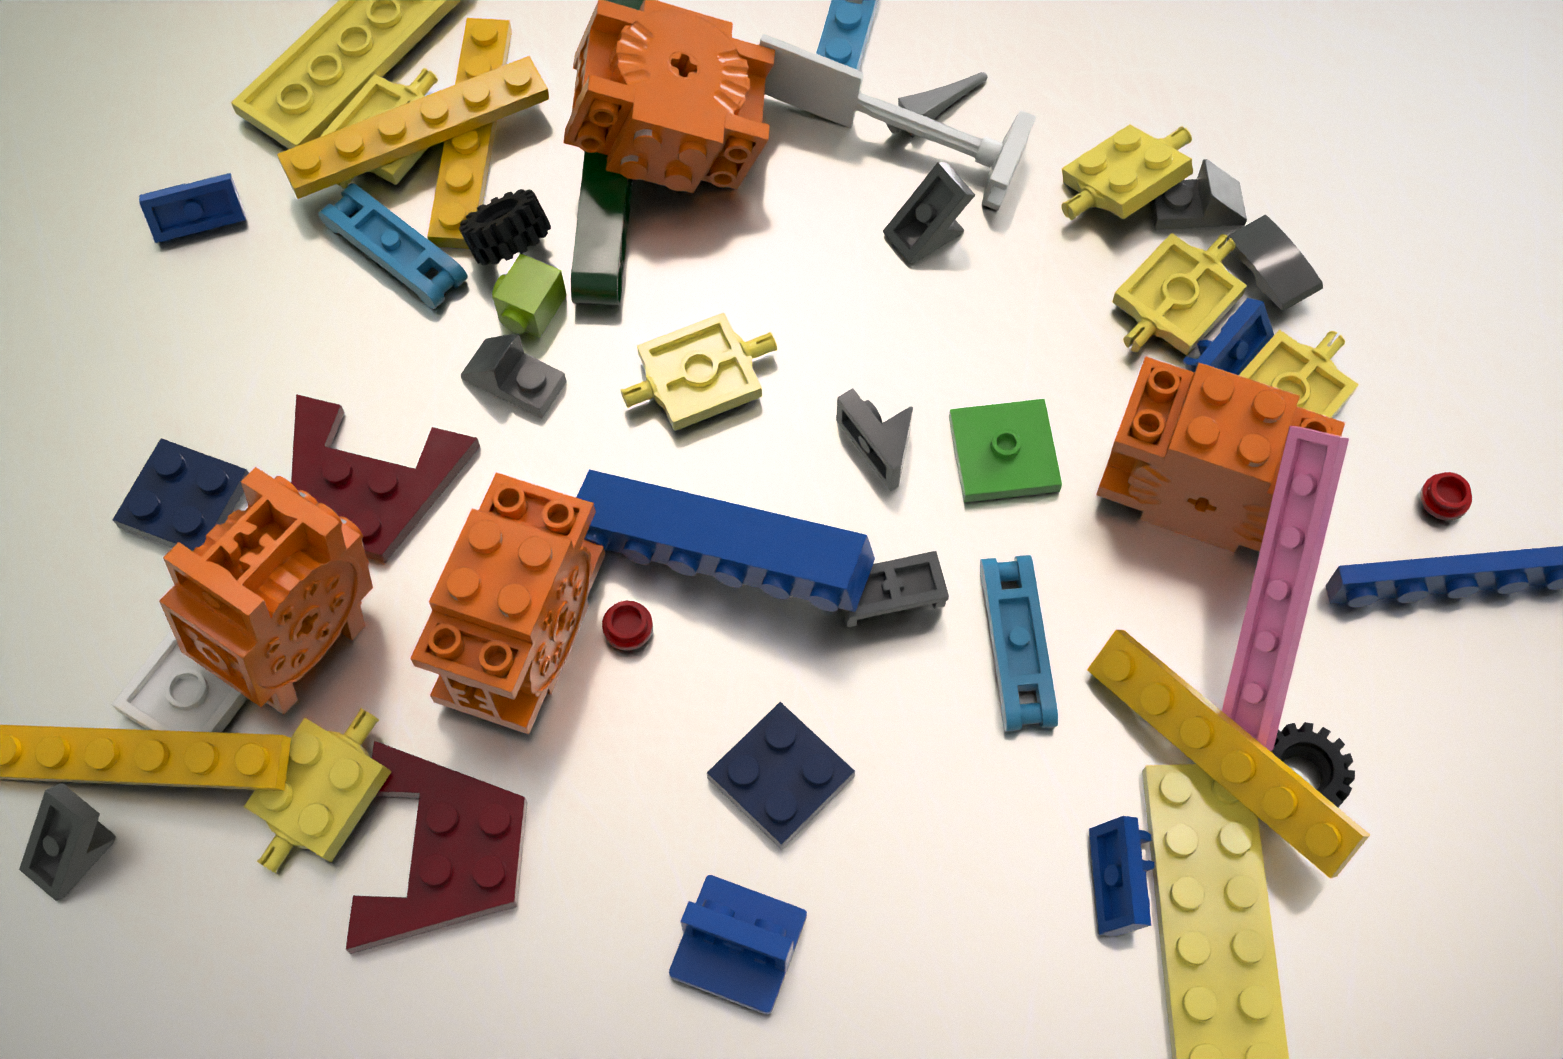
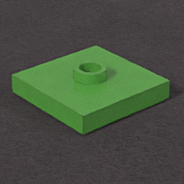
M1045 398L950 409L949 423L964 503L1061 491L1062 480Z

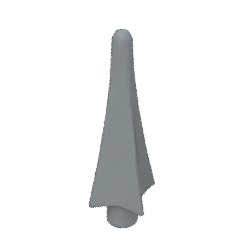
M980 72L945 86L899 97L898 106L930 119H935L957 100L984 83L988 75L986 72ZM886 123L889 131L893 134L902 130ZM909 132L910 136L913 138L915 134Z

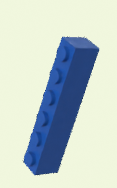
M588 470L576 498L594 503L596 511L584 540L604 546L605 551L610 550L622 553L629 560L639 564L647 565L651 561L665 564L672 570L686 576H694L696 572L713 576L722 584L734 588H740L743 584L761 588L763 592L777 599L786 600L792 596L808 600L815 607L829 612H835L838 608L852 612L856 611L875 561V556L866 534L596 470Z

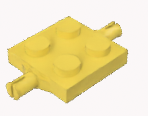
M423 68L410 85L391 83L374 74L321 134V137L424 97L432 86L438 82L436 75L432 71H428L427 68ZM427 148L368 172H372L397 185ZM353 178L340 182L337 185H341L345 189Z
M1129 124L1091 150L1083 153L1080 157L1061 168L1063 183L1079 192L1061 204L1064 215L1070 218V220H1074L1087 209L1097 207L1109 210L1120 218L1125 219L1192 175V158L1178 151L1192 142L1189 130L1180 126L1166 137L1157 139Z
M1171 233L1114 293L1112 302L1138 322L1123 338L1127 348L1132 345L1131 351L1138 352L1152 335H1156L1166 340L1186 356L1189 355L1197 346V343L1213 329L1243 296L1247 285L1230 274L1221 263L1235 249V242L1232 238H1229L1226 242L1228 236L1221 234L1207 251H1204L1203 249L1190 246Z
M725 312L637 345L638 356L646 371V380L625 389H620L621 396L627 409L654 398L664 409L673 430H679L762 397V386L752 368V359L777 351V343L771 332L745 342L733 330Z
M1278 330L1239 374V376L1299 395L1297 407L1333 418L1359 385L1340 372L1331 360L1337 351L1345 345L1342 335H1339L1333 342L1337 334L1336 331H1329L1316 348L1298 343L1281 330Z
M360 708L344 734H341L340 732L326 731L304 717L291 736L285 791L255 790L244 805L246 809L265 820L271 831L276 834L260 859L257 860L258 863L277 873V870L293 846L310 849L325 860L333 861L392 772L372 759L366 749L361 746L379 721L378 718Z

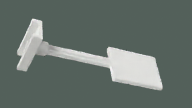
M762 34L759 45L775 50L774 65L766 77L764 95L848 128L852 127L856 111H859L874 119L974 157V162L991 168L981 204L994 210H999L1037 116L1019 110L1002 142L986 136L981 139L882 99L866 95L861 91L864 72L767 34Z

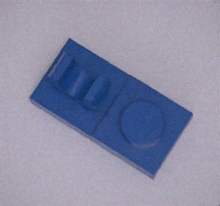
M231 173L139 195V203L155 243L246 220V214Z
M1247 298L1237 311L1229 317L1213 342L1210 340H1200L1197 343L1201 355L1198 359L1191 357L1183 359L1186 370L1195 372L1200 362L1239 375L1274 336L1264 301Z
M1124 815L1089 828L1099 935L1116 937L1152 926L1146 871L1154 869L1155 866L1153 861L1142 859L1141 844L1152 841L1151 834L1147 831L1139 830L1137 817Z

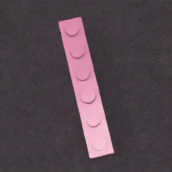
M1298 426L1289 427L1222 712L1269 751L1274 749L1349 438Z

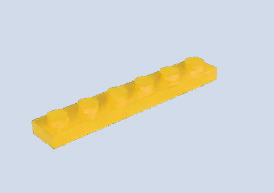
M466 19L455 84L507 64L512 35L510 20ZM497 120L444 141L427 234L428 240L437 247L469 249L459 231V227H461V221L466 220V216L470 212H477V207L484 202Z
M529 55L278 153L277 156L297 199H300L549 100V92Z
M1116 629L1088 667V672L1330 879L1337 877L1369 838L1370 834L1125 630Z
M0 725V779L285 791L291 738L277 734Z

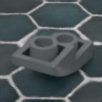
M1266 214L1228 235L1227 241L1229 238H1232L1235 242V249L1231 253L1254 273L1257 288L1282 311L1323 289L1322 280L1305 256Z

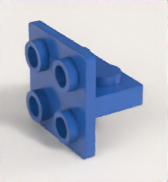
M708 875L705 878L696 903L688 901L680 921L683 936L670 966L669 975L676 981L768 1015L772 1012L805 924L807 912L805 909L722 878Z

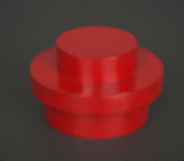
M1444 472L1435 474L1428 478L1421 488L1420 498L1422 505L1428 513L1441 520L1450 521L1461 518L1472 504L1470 484L1457 473Z
M625 600L614 604L607 610L603 617L602 629L606 640L613 647L620 650H634L643 646L651 637L653 620L649 610L644 605L635 601Z

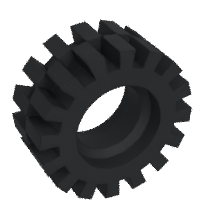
M518 189L514 194L510 191L504 193V196L500 199L498 197L491 199V203L487 205L482 204L477 207V212H470L466 216L467 219L461 221V227H459V231L473 257L481 265H488L490 262L492 265L499 264L503 258L505 261L513 259L514 254L518 252L523 254L528 251V246H536L540 243L539 238H545L548 235V230H551L550 222L535 192L531 189L526 191Z
M1304 722L1299 729L1296 728L1295 723L1286 724L1282 731L1278 729L1274 749L1270 752L1282 762L1294 756L1305 757L1312 761L1318 767L1321 774V783L1316 790L1339 808L1350 795L1353 788L1349 785L1355 780V770H1348V767L1354 762L1351 753L1342 755L1340 752L1345 743L1340 738L1334 743L1329 741L1327 737L1331 731L1325 727H1322L1318 733L1313 732L1314 723Z

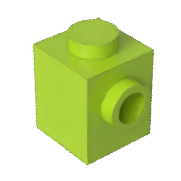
M519 254L506 275L502 274L497 279L492 292L497 315L503 326L514 333L523 334L526 332L538 338H541L567 296L562 270L524 254Z

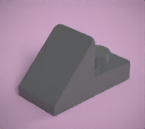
M1208 159L1202 161L1197 179L1182 180L1150 202L1155 230L1245 225L1247 222L1240 182Z
M937 162L882 232L909 263H916L959 237L965 231L956 218L975 197V194L948 163Z
M517 334L485 338L460 374L462 380L540 418L544 417L567 382L565 372L525 354L520 336Z
M851 388L837 397L836 421L888 489L892 491L899 487L914 407L909 406L882 423L881 415L876 406L870 400L863 401L855 389Z
M63 783L46 789L19 870L55 901H58L70 892L112 846L116 836L98 821L99 812Z

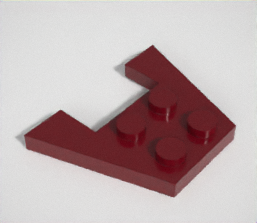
M296 394L291 483L298 491L303 490L309 493L318 503L325 504L339 517H345L354 523L363 535L362 542L366 558L386 563L480 448L477 437L431 427L416 468L333 449L330 447L345 413L342 406Z
M374 741L372 759L392 771L376 796L419 798L407 897L353 895L345 950L352 954L517 907L527 813L526 798Z

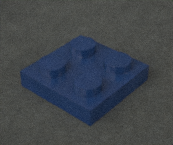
M161 438L112 520L118 528L170 548H173L180 542L191 551H194L196 547L204 544L206 535L217 524L225 523L228 515L233 512L244 493L241 481L249 472L242 467Z
M781 701L707 772V779L781 850L855 777V770Z

